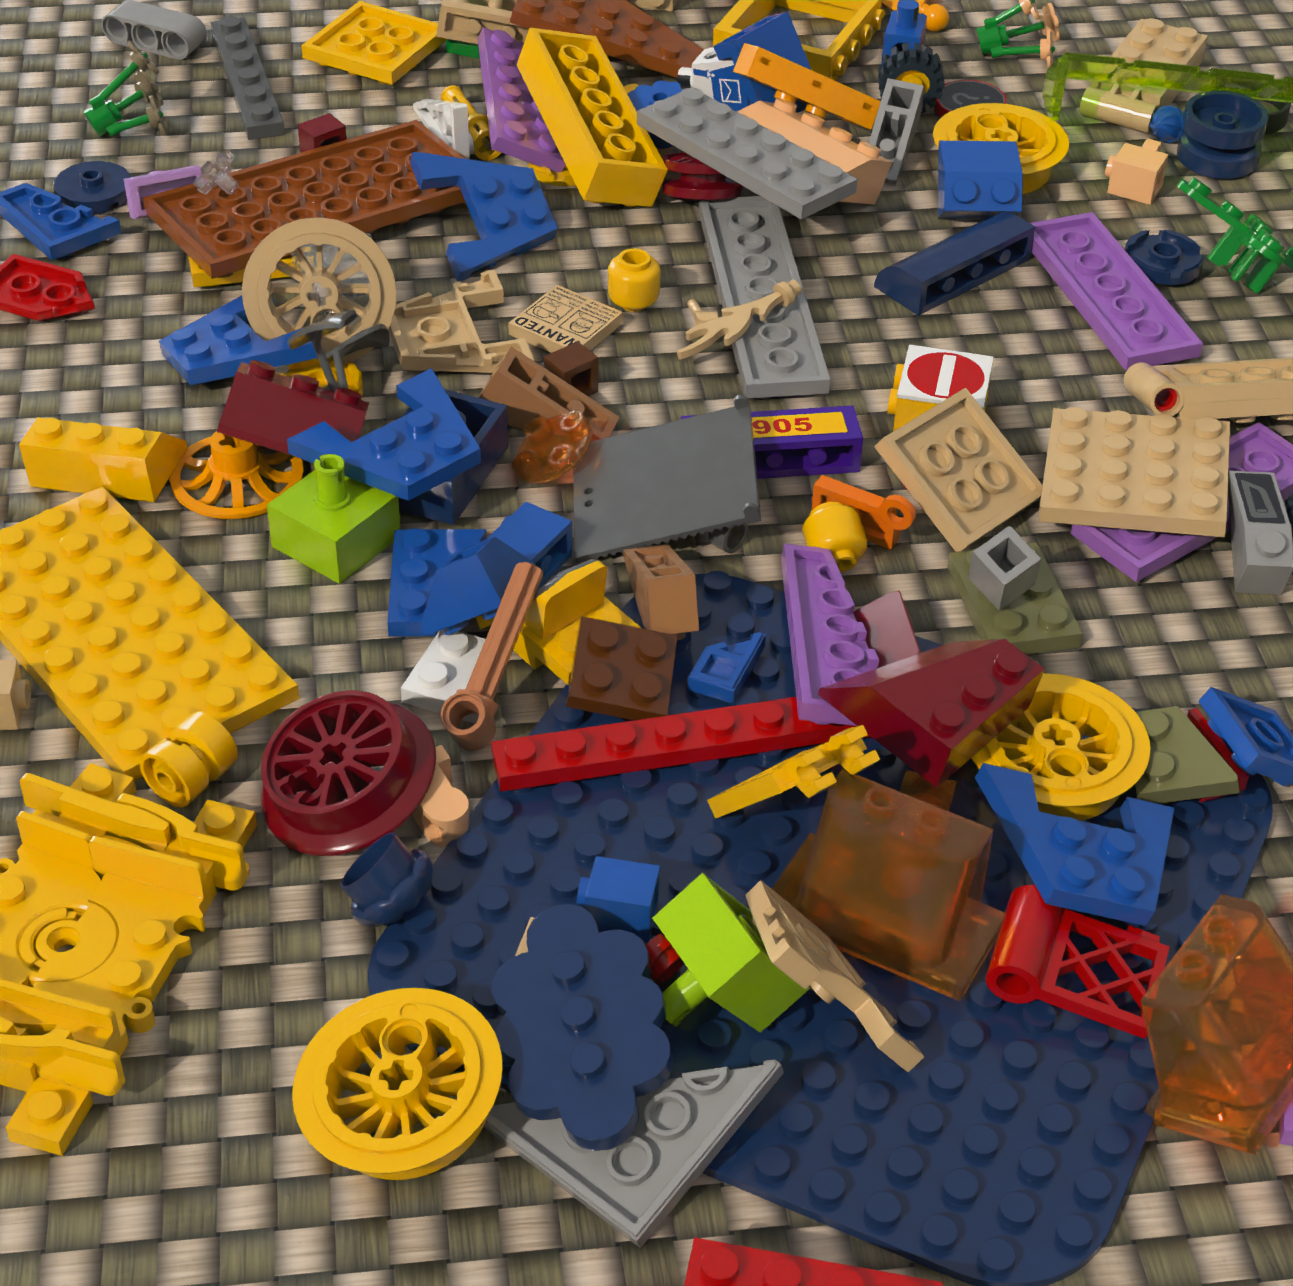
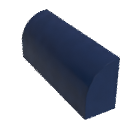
M1009 212L998 213L884 268L878 273L874 287L919 316L1029 261L1035 226L1015 214Z

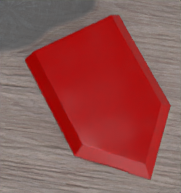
M12 254L0 265V311L42 322L86 313L95 309L91 294H89L86 288L84 277L79 271Z

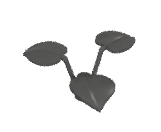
M355 309L343 311L324 319L322 322L311 324L299 330L288 339L287 344L290 349H296L312 341L328 383L323 388L335 392L338 387L348 389L342 363L343 356L369 347H389L390 334L384 324H377L358 332L325 354L321 344L322 336L343 329L344 326L351 323L357 317ZM333 360L338 377V382H336L329 365V362Z

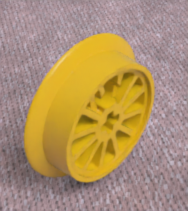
M981 103L960 107L941 117L933 130V139L938 149L940 140L1016 141L1022 168V194L1030 193L1042 187L1049 180L1052 167L1064 159L1069 149L1068 135L1056 121L1038 111L1011 104Z
M1043 673L1029 708L971 759L977 766L978 771L981 765L986 763L1032 774L1040 812L1084 821L1108 810L1120 795L1131 789L1138 782L1148 766L1151 748L1144 723L1131 706L1116 694L1084 679L1061 674ZM1084 735L1090 736L1089 738L1080 740Z
M401 988L371 995L348 1006L330 1019L316 1033L303 1052L294 1076L292 1093L297 1123L308 1142L320 1154L342 1167L386 1180H406L431 1174L460 1157L480 1134L488 1114L495 1103L501 1084L502 1054L494 1030L485 1017L472 1005L452 994L427 988ZM410 1044L420 1045L414 1052L404 1055L406 1053L405 1046ZM439 1047L448 1049L437 1058V1049ZM380 1051L382 1053L381 1059L376 1055ZM363 1063H367L372 1068L370 1076L355 1073V1070ZM464 1064V1072L449 1075ZM344 1090L362 1093L359 1095L341 1098V1094ZM457 1095V1100L448 1098L449 1096ZM429 1113H435L443 1116H438L436 1119H434ZM359 1116L348 1125H345L343 1119ZM417 1122L421 1123L424 1129L414 1133V1124ZM401 1126L402 1134L394 1138L398 1128ZM377 1129L374 1137H371L370 1134Z

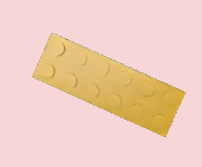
M530 27L516 65L583 200L595 204L605 202L623 204L628 207H652L668 169L647 130L637 125V111L597 37Z

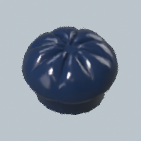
M394 832L385 834L356 859L342 878L340 886L352 899V917L362 925L369 927H379L400 920L405 912L416 908L420 899L428 892L433 879V866L426 852L421 849H413L410 852Z

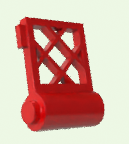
M1023 885L1016 888L1010 894L987 970L986 984L995 996L1005 1001L1018 1004L1029 1003L1038 999L1146 1039L1151 1029L1170 946L1159 943L1160 936L1129 925L1127 930H1123L1071 910L1045 904L1035 885ZM1070 931L1091 938L1098 949L1081 955L1068 937ZM1133 953L1152 960L1151 968L1134 974L1121 955ZM1107 960L1119 977V980L1102 985L1089 966ZM1075 971L1088 990L1075 993L1056 986L1057 977ZM1128 991L1141 1008L1139 1016L1119 1009L1110 996Z

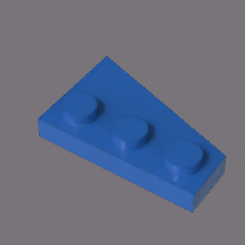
M23 183L0 192V215L51 260L65 258L71 255L72 252L121 234L120 221L111 216H107L104 220L93 216L91 208L83 205L76 208L70 207L62 203L61 196L28 183Z
M415 528L394 530L387 621L388 636H424L420 626L437 569L455 552L486 540V529ZM439 631L426 636H436Z

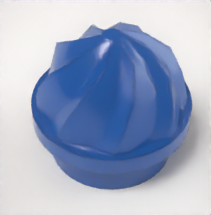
M1173 105L1157 109L1150 122L1153 136L1164 143L1179 140V136L1184 129L1182 123L1184 112Z

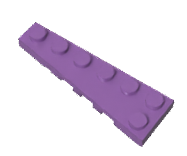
M784 543L781 566L799 720H808L820 725L835 723L857 726L822 699L818 692L822 687L877 669L879 658L875 649H869L865 641L867 631L863 622H857L853 614L855 604L850 593L845 589V582L830 549Z

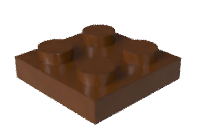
M581 616L566 707L629 720L668 716L677 636Z

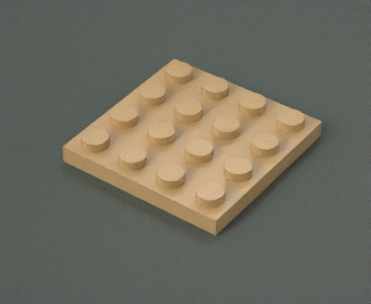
M1078 407L1066 409L1053 408L1038 522L1225 537L1230 422L1219 421L1210 417L1180 419L1168 414L1150 416L1129 414L1120 410L1098 412L1085 411Z

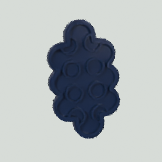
M573 904L555 905L542 911L532 920L527 930L526 943L528 952L508 959L498 968L492 979L491 993L500 1014L503 1016L496 1028V1037L503 1059L512 1066L509 1072L508 1087L517 1108L527 1117L537 1120L561 1118L569 1138L581 1148L591 1151L609 1150L622 1144L633 1134L639 1121L637 1097L657 1090L669 1078L673 1069V1051L665 1032L660 1029L666 1018V1003L659 986L649 979L651 975V959L641 938L632 932L620 929L599 932L593 915L585 908Z

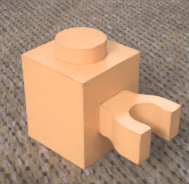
M1147 138L1142 147L1125 143L1116 156L1111 155L1105 170V177L1110 178L1107 193L1151 205L1162 188L1168 154L1158 152L1161 148V142Z

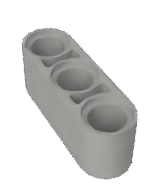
M134 0L122 2L104 16L101 21L103 33L111 42L129 47L127 42L131 41L142 51L182 60L204 43L207 38L206 27L197 17Z

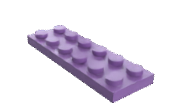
M483 27L477 40L491 149L540 167H547L556 173L562 172L565 162L516 65L524 43L513 39L502 30L492 31Z
M1093 212L1030 223L1035 226L1031 252L1125 371L1130 366L1140 362L1155 366L1200 357L1203 346L1202 341Z
M1258 422L1230 437L1228 472L1275 473L1284 501L1293 492V444ZM1229 496L1227 497V523L1225 533L1231 530ZM1073 524L1071 534L1135 582L1217 538L1213 536Z

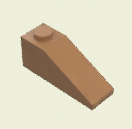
M512 346L489 377L478 396L481 399L507 405L508 425L511 427L580 443L610 437L619 419V416Z
M669 545L624 549L623 557L643 626L647 630L676 635L677 640L684 639L686 632L699 631L695 574Z

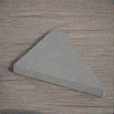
M774 1059L763 1061V1065L733 1070H729L728 1067L682 1073L683 1077L667 1079L657 1090L637 1097L639 1121L633 1134L622 1144L609 1150L591 1151L579 1147L569 1138L561 1118L537 1120L527 1117L517 1108L515 1102L494 1105L488 1114L483 1128L641 1249L782 1076L784 1071L782 1065Z

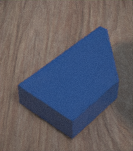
M761 632L751 634L750 640L729 646L726 642L706 646L688 676L687 690L733 704L765 648L766 634Z

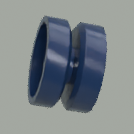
M1209 91L1193 96L1185 106L1182 121L1184 129L1179 136L1177 146L1178 160L1189 170L1211 178L1233 179L1248 175L1256 169L1262 150L1261 140L1265 135L1269 118L1267 109L1259 101L1231 91Z

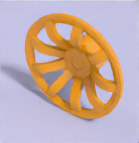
M216 431L211 437L202 439L188 447L170 476L169 481L173 495L179 503L193 512L218 519L249 518L267 513V504L303 479L302 459L280 451L271 455L261 454L257 451L259 445ZM208 446L211 447L209 459L198 460L192 457L198 451ZM289 458L293 470L281 472L271 468L269 465H277ZM184 466L190 470L203 471L193 479L181 480V471ZM259 473L274 482L288 484L280 493H275L267 487ZM213 478L211 486L203 498L196 500L186 492L198 490ZM247 479L252 489L264 502L244 507L242 480ZM231 481L233 508L212 506L221 495L226 482Z

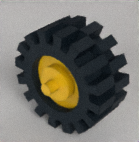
M909 43L902 44L903 51L899 52L897 47L892 48L891 57L885 54L882 58L883 65L879 64L878 83L880 96L882 99L888 78L923 85L921 113L926 112V104L932 109L936 105L935 98L940 100L943 95L942 89L945 87L943 66L940 63L938 54L933 55L932 48L927 46L922 51L921 43H915L914 49H909Z

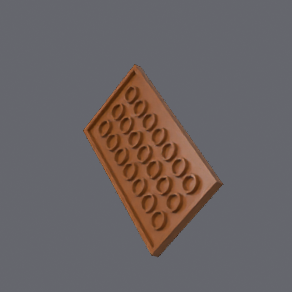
M414 120L146 196L142 199L146 214L212 279L216 277L225 278L233 275V272L245 269L250 256L259 243L271 232L292 221L316 217L330 218L348 223L365 234H370L376 231L377 228L394 223H406L411 218L427 213H439L446 207L466 203L458 186L420 190L410 165L413 152L465 158L419 121ZM315 244L300 246L302 251L316 247ZM292 252V253H287V254L284 255L283 257L289 256V255L295 256V254H294V252Z

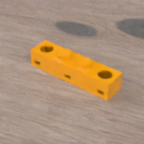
M744 43L733 70L734 73L775 90L774 98H781L794 104L798 100L807 104L805 111L823 119L826 118L828 113L855 126L869 130L872 129L881 102L761 47Z

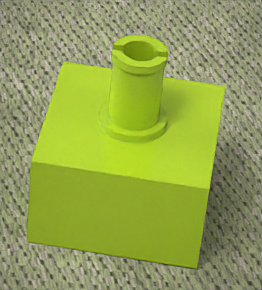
M326 454L320 456V460H315L314 471L267 504L271 546L340 584L394 542V530H400L399 501L395 495L344 476L345 463L343 458L335 454Z
M701 873L652 918L688 968L685 973L662 992L666 1003L665 1019L675 1027L709 997L761 1033L810 989L809 986L806 989L801 987L771 962L760 933L752 922L753 915L751 910L704 873Z

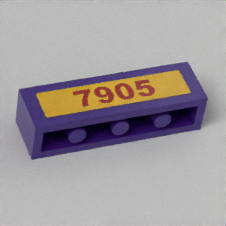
M853 405L751 412L757 479L860 472L863 435ZM697 415L681 416V419H685V418H689V417H693V416H697Z

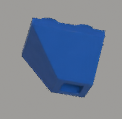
M496 537L455 552L436 571L420 626L423 635L426 636L442 630L445 635L455 633L466 627L470 623L469 619L482 615L484 620L494 618L515 565L528 562L536 566L535 563Z

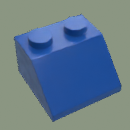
M939 141L938 219H987L1001 212H1009L1017 216L1022 212V168L1016 141Z

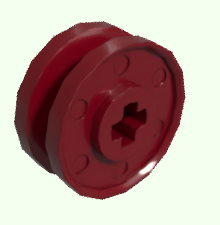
M685 152L668 154L663 157V161L669 171L680 173V177L667 179L663 182L662 192L666 195L685 199L716 200L735 198L743 194V186L726 178L722 173Z

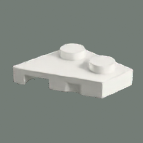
M440 630L402 685L401 701L441 714L445 701L454 695L457 689H466L486 639L460 631L445 635ZM469 714L462 720L475 724L479 714Z

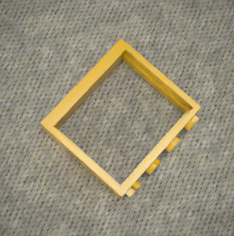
M739 0L713 28V46L765 18L775 6L847 22L848 24L826 50L801 44L811 70L836 81L839 76L844 75L851 61H856L859 51L864 45L867 46L876 30H880L885 10L881 9L882 0Z

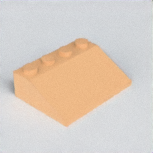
M776 98L775 103L759 100L737 111L857 178L856 193L841 200V202L876 204L892 165L891 161L879 155L881 149L866 142H859L857 144L851 141L853 136L851 133L837 127L828 129L823 126L825 120L821 117L804 112L802 115L795 111L797 105L781 98Z

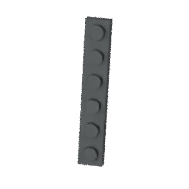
M227 16L219 21H211L212 36L248 140L285 135L282 116L245 17Z

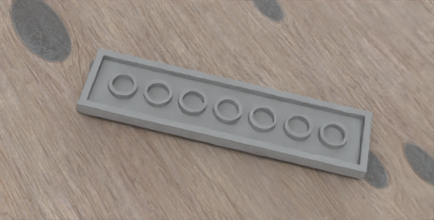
M761 196L716 200L699 199V215L723 308L746 304L773 293V286L781 281L787 283L794 279L800 284L802 289L801 294L795 297L794 303L787 307L778 304L770 311L765 321H760L759 314L753 315L747 331L737 341L732 343L745 396L747 398L768 399L778 396L828 394L830 391V376L779 206Z

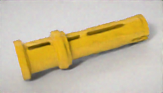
M451 85L446 87L441 93V101L466 103L468 106V129L473 139L474 154L484 161L497 158L501 152L493 149L488 150L484 145L487 142L491 147L487 116L479 114L458 86Z

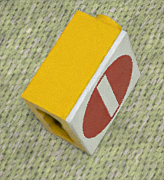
M909 344L905 364L897 363L894 385L889 396L887 414L895 415L893 431L964 388H967L985 411L993 356Z

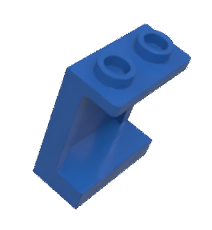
M788 11L767 16L713 46L719 60L731 57L734 65H736L745 43L761 47L811 70ZM739 75L750 104L759 100L775 103V90ZM796 100L795 105H797L795 111L799 113L805 110L807 104Z

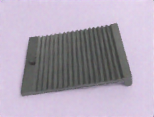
M737 395L734 398V407L573 446L574 558L577 564L590 559L597 560L599 556L615 555L617 551L623 553L624 549L642 548L644 545L650 547L653 543L659 545L661 541L668 543L670 539L677 541L679 537L686 539L688 535L694 537L697 533L713 532L715 528L722 530L724 526L731 528L733 524L739 526L742 522L751 524L761 521L752 414L747 397L745 395Z

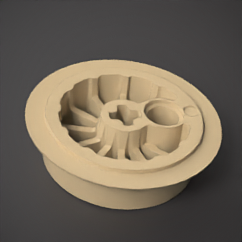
M319 217L305 218L289 222L277 228L259 243L250 256L245 268L242 282L244 310L253 331L264 341L301 329L308 316H310L311 325L317 323V317L322 312L331 311L337 314L346 311L345 308L349 310L355 309L360 318L353 325H346L343 329L322 336L321 344L326 354L364 329L377 324H384L388 329L395 312L396 283L392 268L385 254L364 232L339 220ZM307 244L316 245L317 267L313 268L300 246ZM322 244L333 245L339 248L327 268L323 266ZM294 252L306 273L300 272L280 259L287 253ZM344 253L351 254L358 261L339 273H334ZM277 269L300 283H271V273ZM361 270L367 274L370 282L368 284L340 283ZM320 282L323 288H329L325 298H320L317 292H312L314 283ZM272 293L300 294L279 307L274 305L271 297ZM341 293H367L370 299L367 307H363L341 295ZM303 303L305 308L294 326L290 325L281 315ZM374 347L361 349L342 357V363L347 364V360L353 362L367 354Z

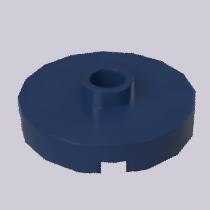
M105 161L83 162L61 171L54 179L53 188L54 193L61 196L62 203L73 208L83 205L91 208L93 214H100L109 211V205L118 202V205L121 206L127 202L124 179L131 176L124 167L115 163Z
M1145 230L1131 236L1125 245V251L1151 282L1166 285L1185 284L1196 279L1202 271L1205 259L1204 253L1200 254L1201 247L1184 234L1170 230H1159L1158 235H1149L1150 230Z

